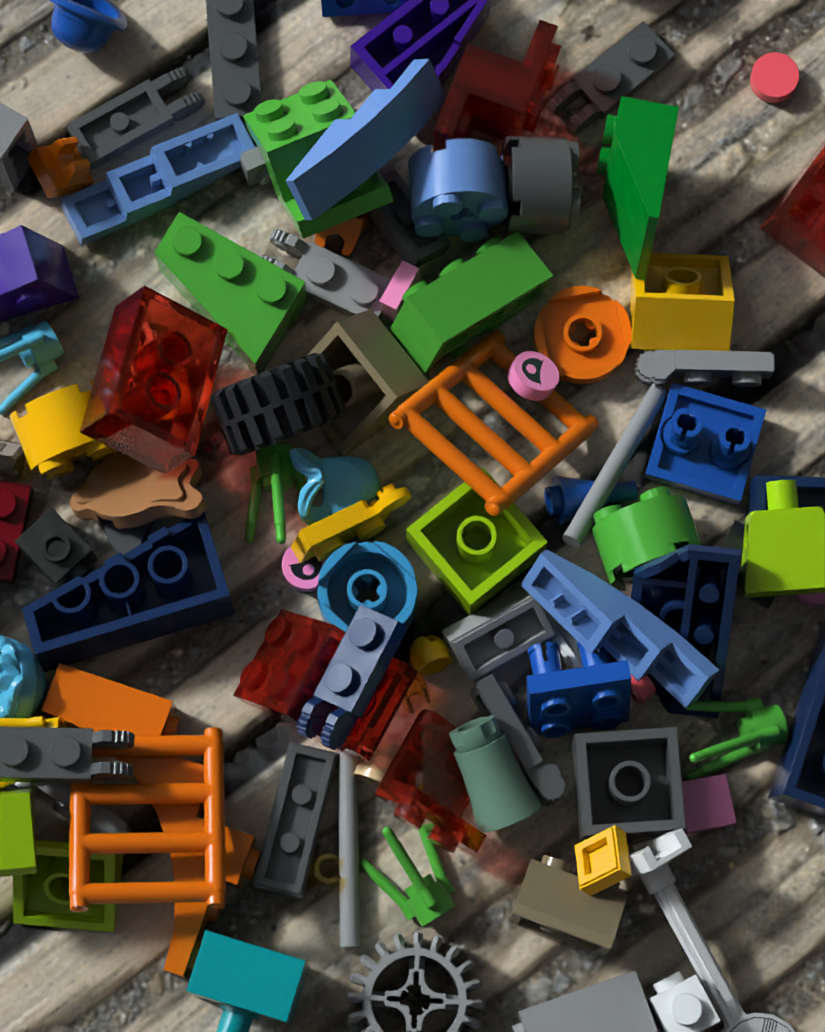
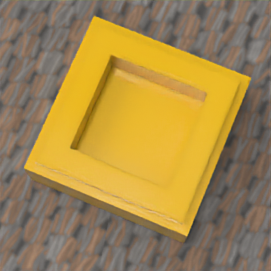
M616 825L574 845L579 888L586 894L592 896L632 876L626 831Z

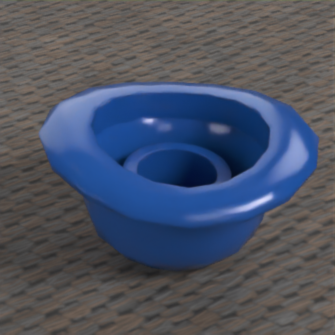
M49 0L54 3L51 19L53 35L62 45L81 53L97 52L104 48L116 29L120 31L128 29L126 16L122 10L109 0Z

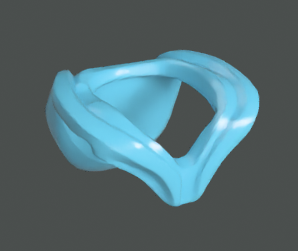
M304 448L289 450L293 467L308 478L307 483L300 491L298 500L299 515L305 524L311 525L361 500H366L369 505L371 501L377 498L376 493L380 490L381 486L380 479L374 467L367 460L353 456L319 458ZM322 487L323 499L320 507L312 506L315 495Z

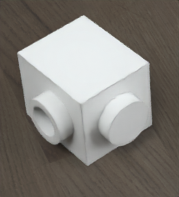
M679 971L653 985L657 995L649 998L647 1003L661 1032H701L720 1022L696 974L684 980Z

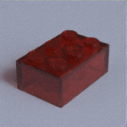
M145 285L115 306L80 433L163 474L168 473L195 456L228 329Z

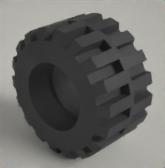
M312 353L218 389L209 398L230 454L241 456L340 418L346 411L326 355L320 353Z

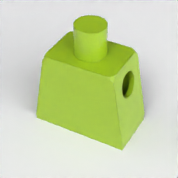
M796 480L767 482L768 510L752 511L745 519L739 586L740 599L825 593V513L823 508L819 506L799 508Z

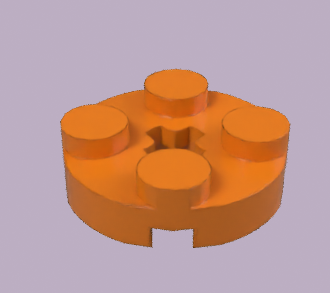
M572 286L555 293L542 308L535 322L533 341L535 351L547 356L556 365L559 371V381H568L573 384H592L608 378L613 372L618 371L622 367L630 347L632 329L625 308L616 299L614 302L609 296L602 294V290L592 286ZM584 324L586 331H595L596 337L589 340L588 346H580L578 342H572L569 338V335L575 333V325Z

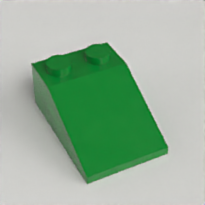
M621 96L618 115H607L602 143L611 144V148L601 146L596 175L605 176L602 198L635 279L645 280L661 210L679 107Z

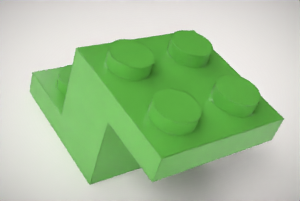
M332 80L309 83L303 86L299 93L282 100L272 99L262 102L256 106L254 111L243 115L248 132L261 150L277 198L303 239L394 202L389 185L377 170L354 191L314 220L304 219L286 183V179L335 119H351L356 113Z

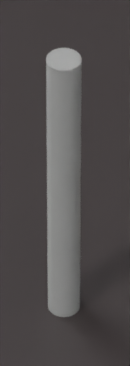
M651 384L562 536L563 541L569 546L579 548L595 521L593 515L604 506L665 401L668 391L663 386Z
M343 744V746H340V749L337 748L340 948H360L358 778L354 776V771L358 765V751L356 744Z

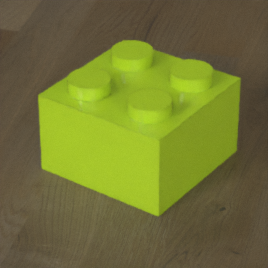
M482 467L481 470L485 474H487L496 484H498L493 479V477L487 472V470L484 467ZM463 482L406 528V542L465 612L470 615L533 565L539 555L546 550L548 542L515 503L498 516H491L485 509L486 501L469 485Z

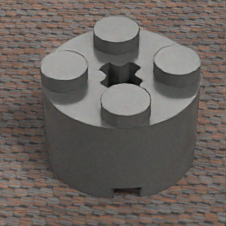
M506 136L502 144L501 155L510 156L509 165L505 166L509 214L503 221L507 222L502 230L503 233L514 234L519 232L520 234L563 235L565 231L570 230L571 218H578L580 214L579 188H572V171H576L579 165L578 142L568 141L565 137Z

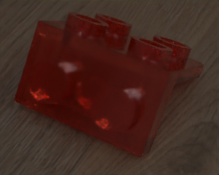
M424 709L416 717L374 795L395 808L393 816L401 822L417 830L423 827L430 832L427 839L440 848L454 853L458 846L478 853L487 835L461 818L470 802V798L454 756L456 749L449 736V733L457 727L435 711Z

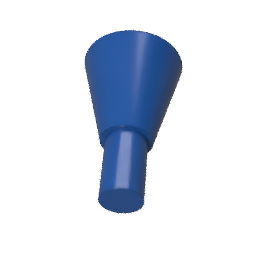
M553 476L551 486L546 487L544 492L548 515L555 516L561 525L571 521L595 481ZM635 481L617 482L603 507L607 503L636 500L638 493Z

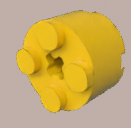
M90 380L93 390L81 392L77 383L38 397L25 404L28 412L25 416H22L16 410L10 414V419L31 472H40L41 475H46L47 479L50 480L74 471L73 461L91 456L95 462L121 451L118 441L124 437V434L102 380Z

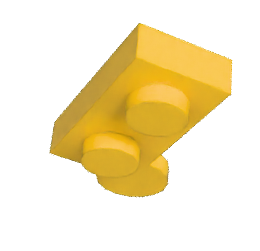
M393 483L382 488L383 492L379 490L376 493L379 499H374L369 505L366 500H361L301 529L291 545V549L298 561L302 563L315 556L318 561L326 560L334 551L344 545L343 542L356 536L359 537L360 541H364L378 534L386 527L384 521L389 513L411 499L412 495L408 488L401 487L396 489Z

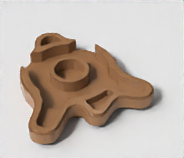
M180 425L155 442L130 446L106 457L94 468L85 483L71 497L70 507L75 516L81 520L94 519L98 522H102V519L111 520L117 529H131L164 517L177 516L195 519L201 516L206 504L202 494L195 489V486L202 476V468L195 459L184 460L197 443L193 429L187 425Z

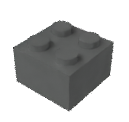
M677 727L578 733L574 735L572 754L580 842L614 825L626 831L627 839L650 838L681 828L685 831Z

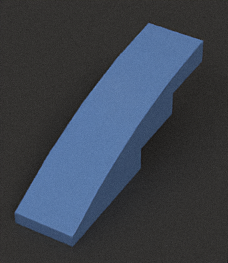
M414 59L391 89H374L351 119H335L286 179V183L305 220H314L372 176L423 128L447 100L430 59Z
M235 113L151 147L149 156L107 172L105 181L61 198L60 206L80 245L83 246L159 212L225 177L241 167V153L255 148V145L238 113Z
M545 550L539 555L521 583V586L590 654L604 647L618 662L628 660L630 674L637 681L651 674L685 709L698 700L719 671L714 664L679 633L638 602L591 572L549 550Z

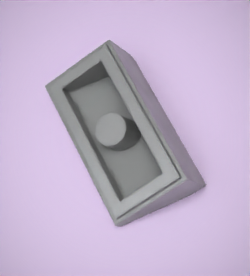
M522 586L442 630L446 642L470 683L526 653L532 645L542 644L558 635L546 610Z

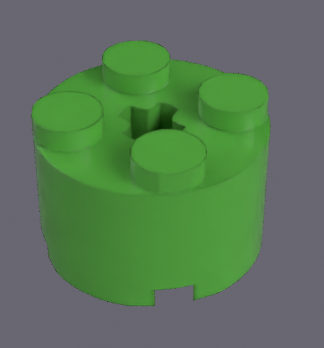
M667 486L656 487L644 492L639 497L640 502L624 508L621 505L607 506L593 515L596 524L591 532L610 585L619 591L627 590L624 582L633 580L635 568L688 544L703 546L685 497L671 495Z

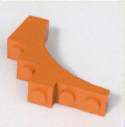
M61 663L58 664L42 707L43 713L48 718L61 716L69 728H93L94 732L100 730L129 731L135 734V736L177 735L181 724V717L175 716L177 708L173 701ZM178 756L116 757L118 761L132 764L133 777L139 784L204 783V765ZM152 804L163 832H205L204 819H202L204 804ZM225 826L226 885L240 889L244 878L253 880L261 851L254 849L257 843L254 836ZM205 852L170 853L174 882L205 881ZM206 902L175 903L174 928L164 971L188 979L190 970L194 968L208 920L216 923L221 909H209Z

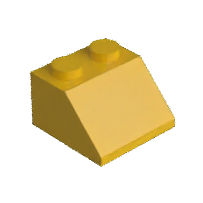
M651 252L645 280L635 279L631 269V349H642L646 352L650 350L652 352L656 350L730 351L735 299L729 256Z

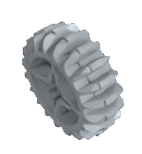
M422 931L414 932L413 947H405L402 934L396 933L393 937L397 950L389 953L386 945L382 941H378L375 943V948L382 959L375 963L369 956H361L360 963L370 970L367 977L359 973H351L350 981L356 985L363 986L362 994L354 992L346 994L347 1003L362 1004V1011L353 1012L348 1015L350 1024H356L365 1020L368 1027L359 1032H384L374 1017L372 1007L392 1009L401 1013L406 1020V1032H422L424 1019L432 1012L458 1011L453 1024L446 1032H460L463 1025L474 1030H478L481 1026V1022L478 1019L469 1017L467 1014L468 1009L480 1010L485 1007L484 1000L469 999L468 994L469 991L482 988V980L473 979L465 982L463 975L474 968L473 961L467 960L457 967L453 961L458 957L461 948L455 944L449 949L446 956L438 952L443 942V937L440 935H435L430 949L422 947ZM410 959L409 975L403 987L393 991H374L377 981L389 967L400 961ZM425 960L435 963L448 973L455 984L458 995L437 993L428 988L424 978ZM417 974L419 976L418 988H421L422 997L430 998V1001H442L443 1003H430L427 1010L421 1007L423 1014L417 1015V1027L413 1029L409 1006L401 1005L400 1002L388 1001V999H401L403 993L409 995L408 989L413 988L414 975Z

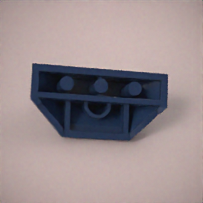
M688 544L634 569L631 598L679 633L719 669L697 701H721L741 550ZM651 674L647 675L656 688L655 693L660 697V702L668 713L719 718V712L686 710Z

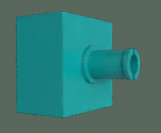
M205 930L186 991L195 997L219 1004L218 1008L222 1009L223 1012L216 1032H249L252 1020H258L259 1017L292 1026L309 971V965L305 960Z

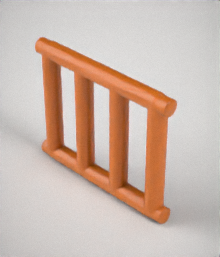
M493 331L490 335L484 337L400 404L389 415V422L394 428L401 429L405 427L486 501L485 509L491 516H498L501 512L508 509L599 427V422L595 416L591 414L583 416L557 391L553 390L548 398L538 402L568 428L566 432L556 439L482 373L478 367L489 358L508 373L510 366L517 357L505 346V337L499 331ZM463 381L539 449L541 453L528 463L456 398L450 390ZM432 404L436 405L514 477L500 487L420 414Z
M207 728L204 730V735L135 736L134 747L126 749L94 748V757L204 755V783L97 785L70 783V911H87L89 904L206 902L209 909L220 910L225 908L224 744L223 730L221 728ZM204 804L205 832L90 833V805ZM205 852V881L90 883V854Z

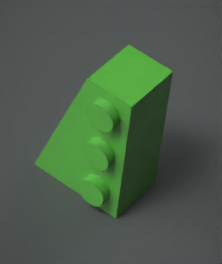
M179 212L154 251L159 270L191 306L218 332L220 338L248 365L249 370L254 375L262 373L308 299L306 282Z
M515 232L504 240H501L498 236L494 237L482 245L476 252V256L465 262L462 258H459L442 270L439 274L440 278L430 284L422 280L409 288L402 296L404 303L389 332L428 379L430 378L429 372L434 363L441 357L449 353L455 360L466 352L467 349L463 345L464 343L487 329L492 333L539 299L554 275L519 232Z

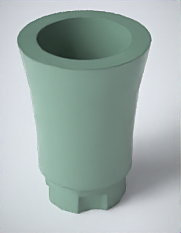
M494 715L471 720L449 733L456 749L454 756L462 773L472 805L477 832L486 833L508 827L528 818L542 808V802L525 777L513 753L506 733L501 732Z

